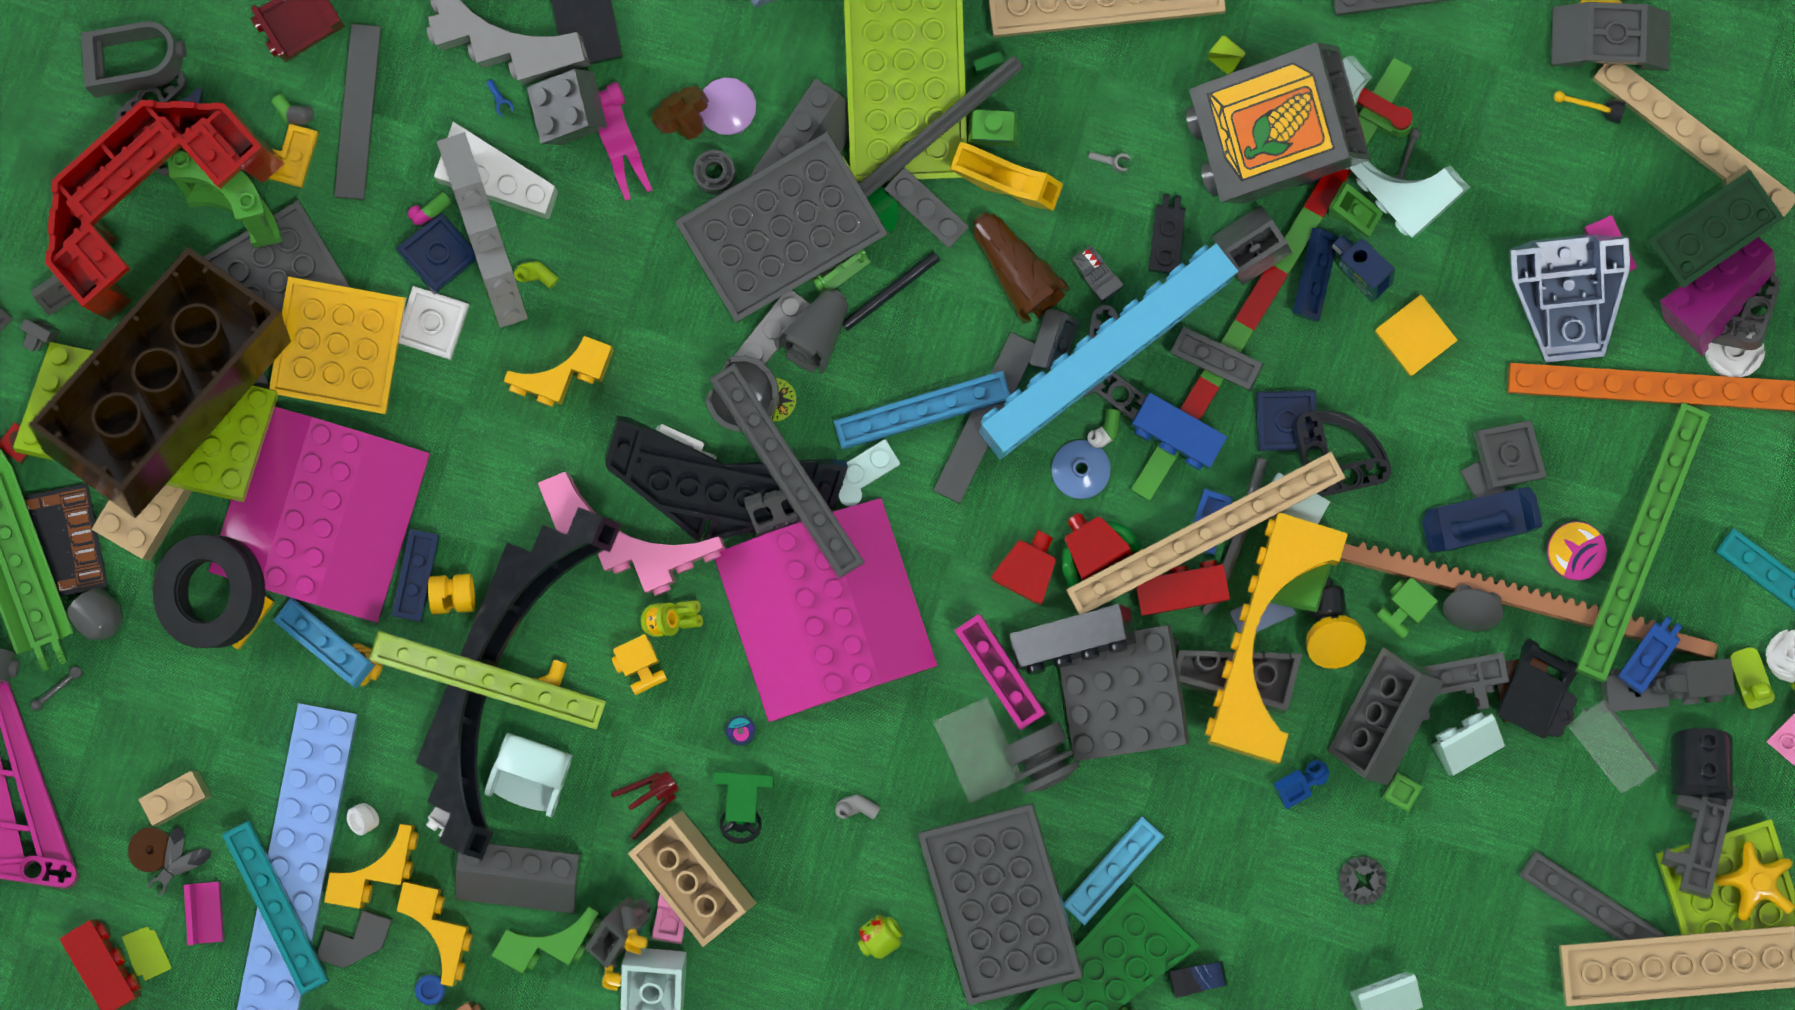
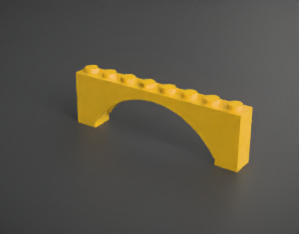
M1280 512L1275 516V519L1269 518L1264 535L1268 536L1269 539L1266 548L1261 546L1256 564L1260 565L1257 576L1252 575L1247 592L1252 593L1249 604H1243L1239 620L1243 621V626L1240 633L1235 632L1230 649L1235 650L1232 661H1226L1222 677L1226 678L1223 690L1218 689L1213 706L1218 707L1215 719L1209 718L1205 730V735L1209 736L1208 744L1275 765L1281 761L1288 733L1281 732L1272 720L1257 689L1252 661L1256 629L1269 602L1286 584L1312 569L1326 564L1336 566L1340 562L1348 533Z

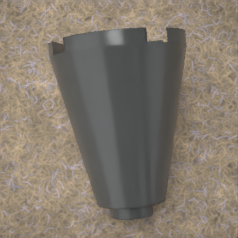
M836 290L831 292L824 291L777 335L774 340L776 348L780 350L783 347L788 352L785 357L797 366L813 373L817 368L820 369L819 374H823L828 367L849 308L846 303V297Z

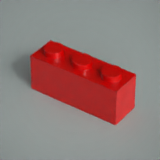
M1216 560L1199 563L1200 569L1189 571L1187 566L1175 567L1170 570V574L1158 576L1138 586L1137 593L1141 615L1148 616L1230 601L1224 564L1217 565Z
M93 919L59 938L99 1009L119 1010L142 996L139 991L141 984L133 973H128L124 966L126 959L118 947L114 948L110 942L111 933L104 922L101 921L99 923L98 919Z

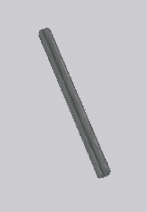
M1015 56L1009 58L863 179L859 184L866 196H870L1022 70L1023 66Z

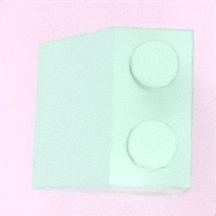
M1409 972L1397 974L1350 992L1357 1010H1417L1423 1007L1415 974Z

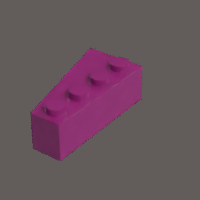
M1757 237L1686 287L1682 288L1680 286L1660 301L1664 321L1703 356L1709 349L1708 345L1715 337L1718 338L1725 330L1724 326L1733 316L1736 317L1742 311L1743 304L1748 298L1753 297L1776 271L1773 249Z

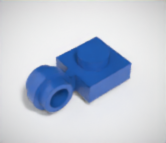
M1314 760L1307 765L1305 775L1298 769L1275 782V789L1285 808L1289 809L1310 797L1312 793L1309 787L1326 783L1330 771L1327 764Z

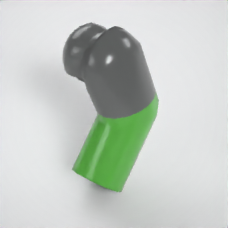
M284 94L275 96L271 101L283 121L287 124L305 125L314 118V111L311 107L291 106Z

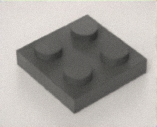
M1532 421L1479 430L1473 433L1489 490L1538 481L1547 477Z

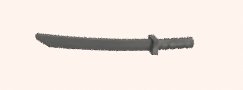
M1256 458V465L1253 469L1247 495L1261 488L1268 460ZM1248 530L1232 537L1223 561L1227 583ZM1218 603L1204 605L1202 614H1207Z

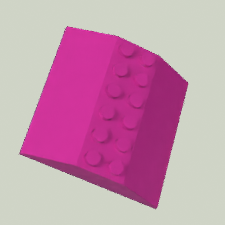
M275 407L245 502L230 501L220 536H227L241 542L254 554L263 572L265 590L378 623L430 453L321 419ZM211 562L210 573L228 578L224 569L217 563Z
M881 498L832 512L865 562L841 579H838L802 522L720 551L721 557L715 559L769 722L937 666Z

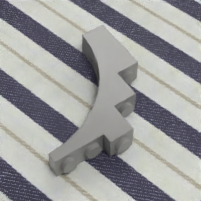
M430 0L434 12H439L437 15L428 17L430 26L426 29L431 44L435 43L443 51L471 42V44L467 45L470 58L473 62L476 61L482 68L512 59L511 62H508L512 78L517 79L522 85L548 79L573 69L590 66L583 38L577 32L555 37H531L511 33L487 23L474 14L461 0Z
M463 132L437 141L499 327L528 319L466 133Z

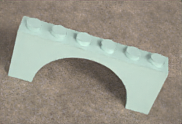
M1352 55L1345 57L1343 63L1356 106L1362 89L1372 76ZM1369 161L1346 168L1347 170L1351 169L1357 176L1356 181L1363 190L1367 192L1370 190L1377 198L1375 201L1377 206L1384 213H1390L1394 217L1398 230L1405 236L1409 234L1411 238L1419 235L1470 188L1452 166H1448L1436 175L1422 180H1401L1391 177L1378 170Z

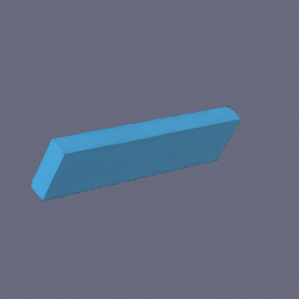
M292 597L273 620L356 689L375 666L374 663Z

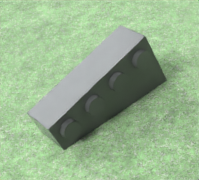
M1179 650L1176 653L1181 686L1216 696L1218 689H1224L1226 678L1222 677L1226 661H1232L1234 652ZM1253 653L1254 677L1258 692L1267 710L1280 714L1288 711L1302 653Z

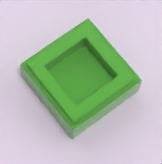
M1395 772L1382 799L1409 813L1423 786Z

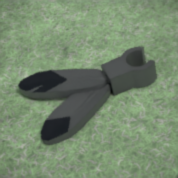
M180 827L175 828L169 836L165 855V869L148 884V888H151L155 881H160L163 884V890L158 892V896L165 893L167 885L174 875L202 865L211 856V851L208 849H198L182 856L185 836Z

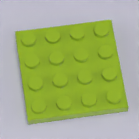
M1772 819L1725 833L1715 880L1719 875L1729 874L1740 869L1743 862V846L1747 841L1753 843L1760 863L1768 864L1784 858ZM1690 843L1669 850L1674 853L1683 852L1684 848H1689ZM1664 851L1655 853L1681 935L1795 925V907L1789 914H1786L1769 900L1760 901L1754 907L1748 920L1742 921L1738 915L1741 895L1739 889L1734 886H1719L1715 880L1709 899L1679 891L1682 876L1675 874L1676 869L1661 864ZM1787 870L1778 878L1776 886L1780 893L1795 905V890Z

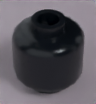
M1327 580L1324 586L1318 611H1308L1309 618L1316 620V623L1323 618L1330 616L1332 619L1339 618V616H1344L1346 613L1344 589L1333 585L1332 580Z

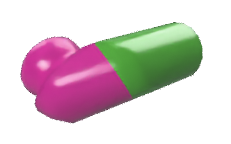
M441 192L422 209L418 205L412 206L407 213L408 218L413 220L412 223L415 225H423L439 215L451 204V201L445 193Z

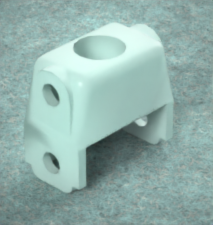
M507 733L489 776L484 795L492 796L495 793L519 806L547 811L546 816L553 817L563 792L573 755L521 736Z

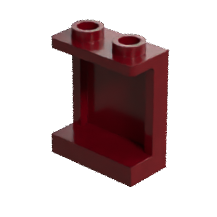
M271 0L259 8L256 5L251 7L255 16L250 19L259 33L265 31L269 41L265 44L274 58L280 56L285 63L345 27L329 0Z

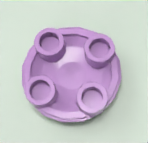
M721 78L712 81L704 88L703 91L709 101L707 103L708 107L700 112L704 119L703 124L710 130L723 135L744 132L746 127L751 124L756 112V101L751 89L745 83L735 78Z

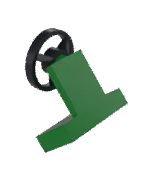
M713 772V784L728 785L726 812L720 819L722 835L728 841L737 844L753 841L758 837L762 828L761 818L756 812L758 787L773 788L774 775ZM757 820V830L750 824V822L755 823V821ZM724 821H731L728 825L723 827ZM732 830L737 832L748 831L752 835L737 838L729 835L727 832Z

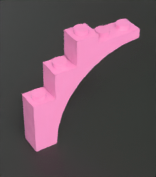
M563 472L538 483L557 531L564 534L568 533L578 507L597 514L580 494L570 473ZM619 530L611 552L604 550L598 553L604 571L609 572L613 570L614 574L630 569L629 563L633 562L644 592H653L654 596L670 591V585L676 583L672 571L676 570L677 574L694 568L693 562L704 559L705 563L721 557L720 551L725 550L726 546L721 537L682 545L648 543L632 538Z

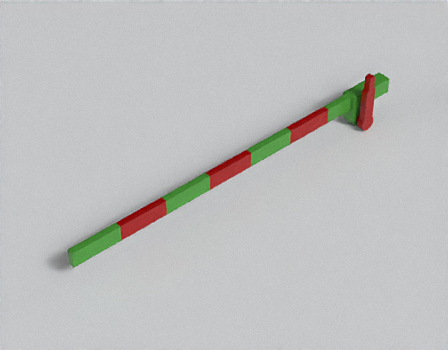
M1393 58L1374 91L1371 92L1363 88L1357 100V104L1363 107L1359 114V120L1367 146L1377 130L1390 137L1392 135L1405 137L1411 132L1413 127L1411 111L1406 107L1394 105L1411 77L1413 68L1396 58ZM1343 169L1321 177L1285 236L1292 254L1263 272L1220 344L1242 353L1310 240L1312 228H1318L1342 183L1346 182L1351 174V169ZM1204 370L1180 410L1200 421L1225 380ZM1161 443L1155 449L1131 491L1149 502L1155 496L1179 456L1177 452L1175 456H1172L1159 448Z

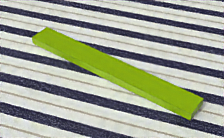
M379 630L369 660L596 730L606 701Z

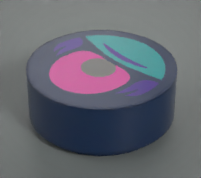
M735 716L726 725V736L733 744L746 745L755 737V724L746 716Z

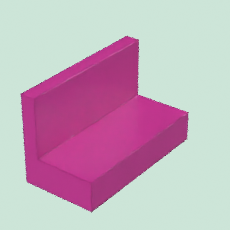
M221 882L184 885L187 945L225 941Z

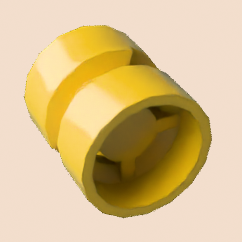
M471 573L457 574L452 579H449L446 575L429 577L428 596L432 615L448 614L451 609H455L457 613L475 611V588Z

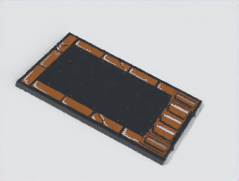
M86 483L23 496L60 597L87 592L95 588H107L105 562L102 557L99 536L97 532L92 530L96 521L89 485Z

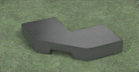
M364 910L354 938L325 930L317 953L319 960L346 968L383 949L392 919Z

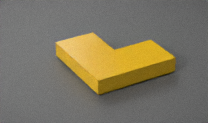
M289 124L282 151L272 149L285 164L268 179L303 189L319 132Z

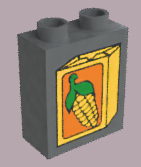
M1316 42L1189 89L1193 106L1188 107L1186 110L1187 124L1194 138L1198 141H1204L1209 162L1202 165V178L1208 192L1213 197L1219 196L1220 202L1244 204L1371 160L1339 46Z

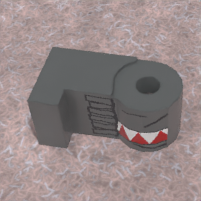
M1091 245L1070 258L1074 267L1081 275V279L1100 305L1122 290V282L1112 273Z

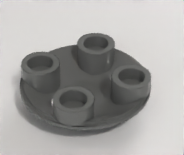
M1463 584L1457 586L1455 592L1446 598L1443 604V613L1451 624L1460 629L1484 631L1495 627L1503 617L1502 599L1496 593L1472 589L1470 586Z

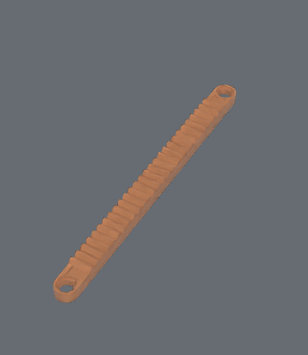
M1363 542L1357 547L1345 544L1340 561L1406 579L1412 577L1415 581L1455 591V588L1459 585H1468L1472 589L1498 594L1502 599L1501 604L1589 628L1593 627L1599 612L1595 604L1586 607L1584 601L1575 604L1573 598L1566 599L1563 602L1561 595L1554 596L1553 598L1550 592L1540 595L1539 589L1529 592L1527 586L1517 589L1516 583H1510L1505 586L1504 580L1501 579L1494 583L1493 577L1490 576L1482 580L1481 574L1478 573L1471 577L1468 570L1459 574L1457 567L1448 571L1446 564L1436 568L1434 561L1428 562L1425 565L1423 558L1413 562L1412 555H1407L1402 559L1400 552H1395L1390 556L1389 549H1384L1379 553L1375 545L1367 550L1366 543ZM1631 615L1623 637L1642 641L1655 623V620L1644 622L1643 617L1633 619ZM1668 627L1666 629L1671 631L1673 627ZM1678 632L1676 636L1681 640L1675 647V651L1701 658L1715 659L1718 644Z

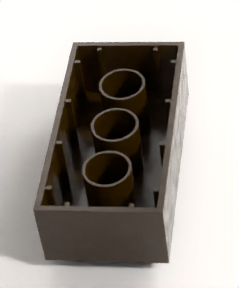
M187 247L28 425L45 454L136 519L291 342L281 312Z

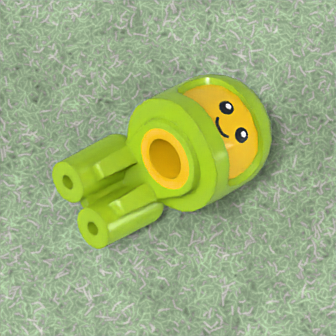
M694 600L680 601L676 605L670 602L651 604L641 614L642 629L649 636L664 637L675 635L679 627L681 629L701 627L703 625V618L701 615H698L701 609L700 602Z

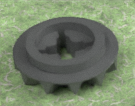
M1356 857L1348 861L1341 869L1339 886L1343 895L1351 902L1361 905L1371 904L1380 899L1387 888V875L1381 864L1374 859ZM1354 871L1361 875L1373 872L1368 880L1372 890L1364 886L1354 890L1359 881Z

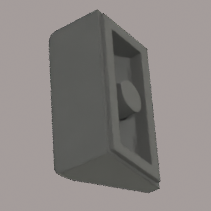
M1047 309L1030 364L1050 372V368L1053 366L1052 363L1065 353L1069 355L1079 320L1064 312Z

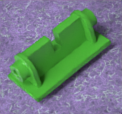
M862 249L813 277L811 281L821 294L824 291L831 292L871 262Z

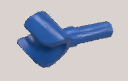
M493 79L488 80L486 83L497 103L496 111L498 115L503 117L500 112L502 104L510 105L512 112H514L513 104L504 99Z

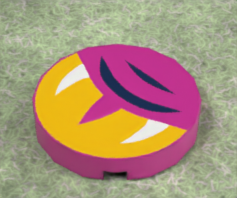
M1576 521L1563 524L1553 531L1547 541L1546 548L1548 563L1554 572L1564 579L1577 581L1591 578L1599 572L1606 560L1607 553L1605 540L1600 532L1588 523Z

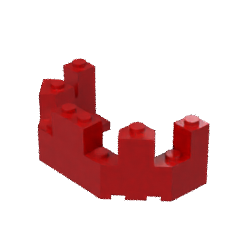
M141 100L52 179L51 193H53L52 209H49L47 232L49 235V245L45 255V264L83 308L111 320L131 302V299L116 283L131 268L110 245L117 238L100 219L179 148L183 147L220 189L242 169L264 183L285 164L271 147L258 137L244 120L226 104Z

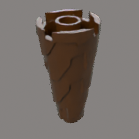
M985 212L974 221L975 233L973 235L987 255L993 271L1022 323L1031 322L1032 320L1028 315L1033 312L1039 318L1045 314L1047 309H1052L1066 296L1062 290H1065V292L1070 291V287L1065 280L1059 277L1044 260L1038 257L1027 243L1019 239L1000 216L997 217L995 214L989 215L988 212Z

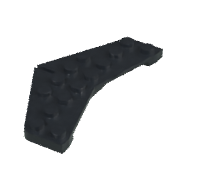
M616 416L605 452V464L611 473L698 542H700L707 519H709L704 540L715 537L725 539L755 531L746 509L744 498L760 492L764 496L765 493L780 490L762 462L724 464L633 418ZM837 459L798 460L830 510L835 507L848 469L847 461ZM787 500L782 501L781 505L786 514L793 513L794 510ZM763 507L753 512L757 523H763L773 518L769 507Z

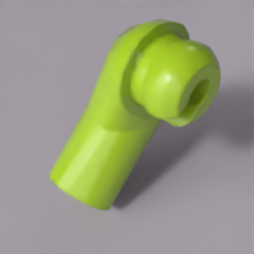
M539 261L519 264L514 271V277L518 282L540 280L549 289L553 288L559 280V277Z

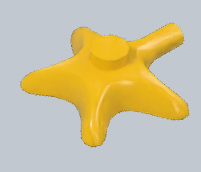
M1747 841L1743 846V862L1740 869L1716 877L1715 882L1717 885L1734 886L1739 889L1741 895L1738 915L1742 921L1748 920L1754 907L1762 900H1769L1775 903L1786 914H1789L1795 907L1790 900L1780 893L1776 886L1778 878L1791 868L1792 861L1789 858H1783L1768 864L1760 863L1754 845L1750 841Z

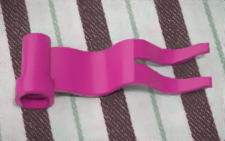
M617 81L607 85V89L599 92L608 128L598 132L611 160L624 199L627 201L631 197L625 176L623 155L627 156L646 191L650 192L653 189L644 170L638 148L626 123L621 105L625 104L626 100Z

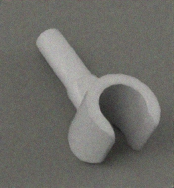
M1090 152L1088 159L1111 165L1112 169L1117 173L1128 170L1119 167L1118 159L1131 160L1129 155L1123 153L1112 157Z

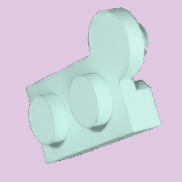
M886 439L847 462L848 469L843 481L844 485L839 493L840 502L847 507L857 505L862 499L861 488L866 487L901 465Z

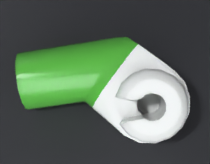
M1106 409L1104 425L1088 433L1087 440L1093 447H1104L1117 438L1120 411Z

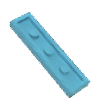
M1141 816L1063 903L1064 907L1085 925L1165 836Z

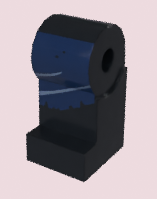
M1223 961L1168 970L1175 998L1228 985Z

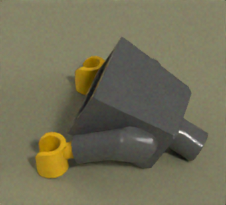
M627 897L602 920L585 947L592 956L602 963V969H605L602 986L606 989L617 991L621 984L622 974L613 972V969L617 967L616 958L625 949L640 955L641 948H645L647 945V938L639 935L650 918L649 912L651 908L644 899L634 901L632 898Z

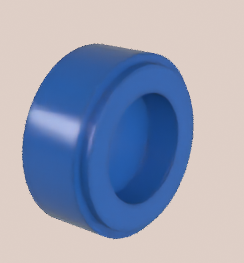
M426 975L419 979L415 986L416 997L425 1005L437 1004L446 994V985L441 984L439 976Z

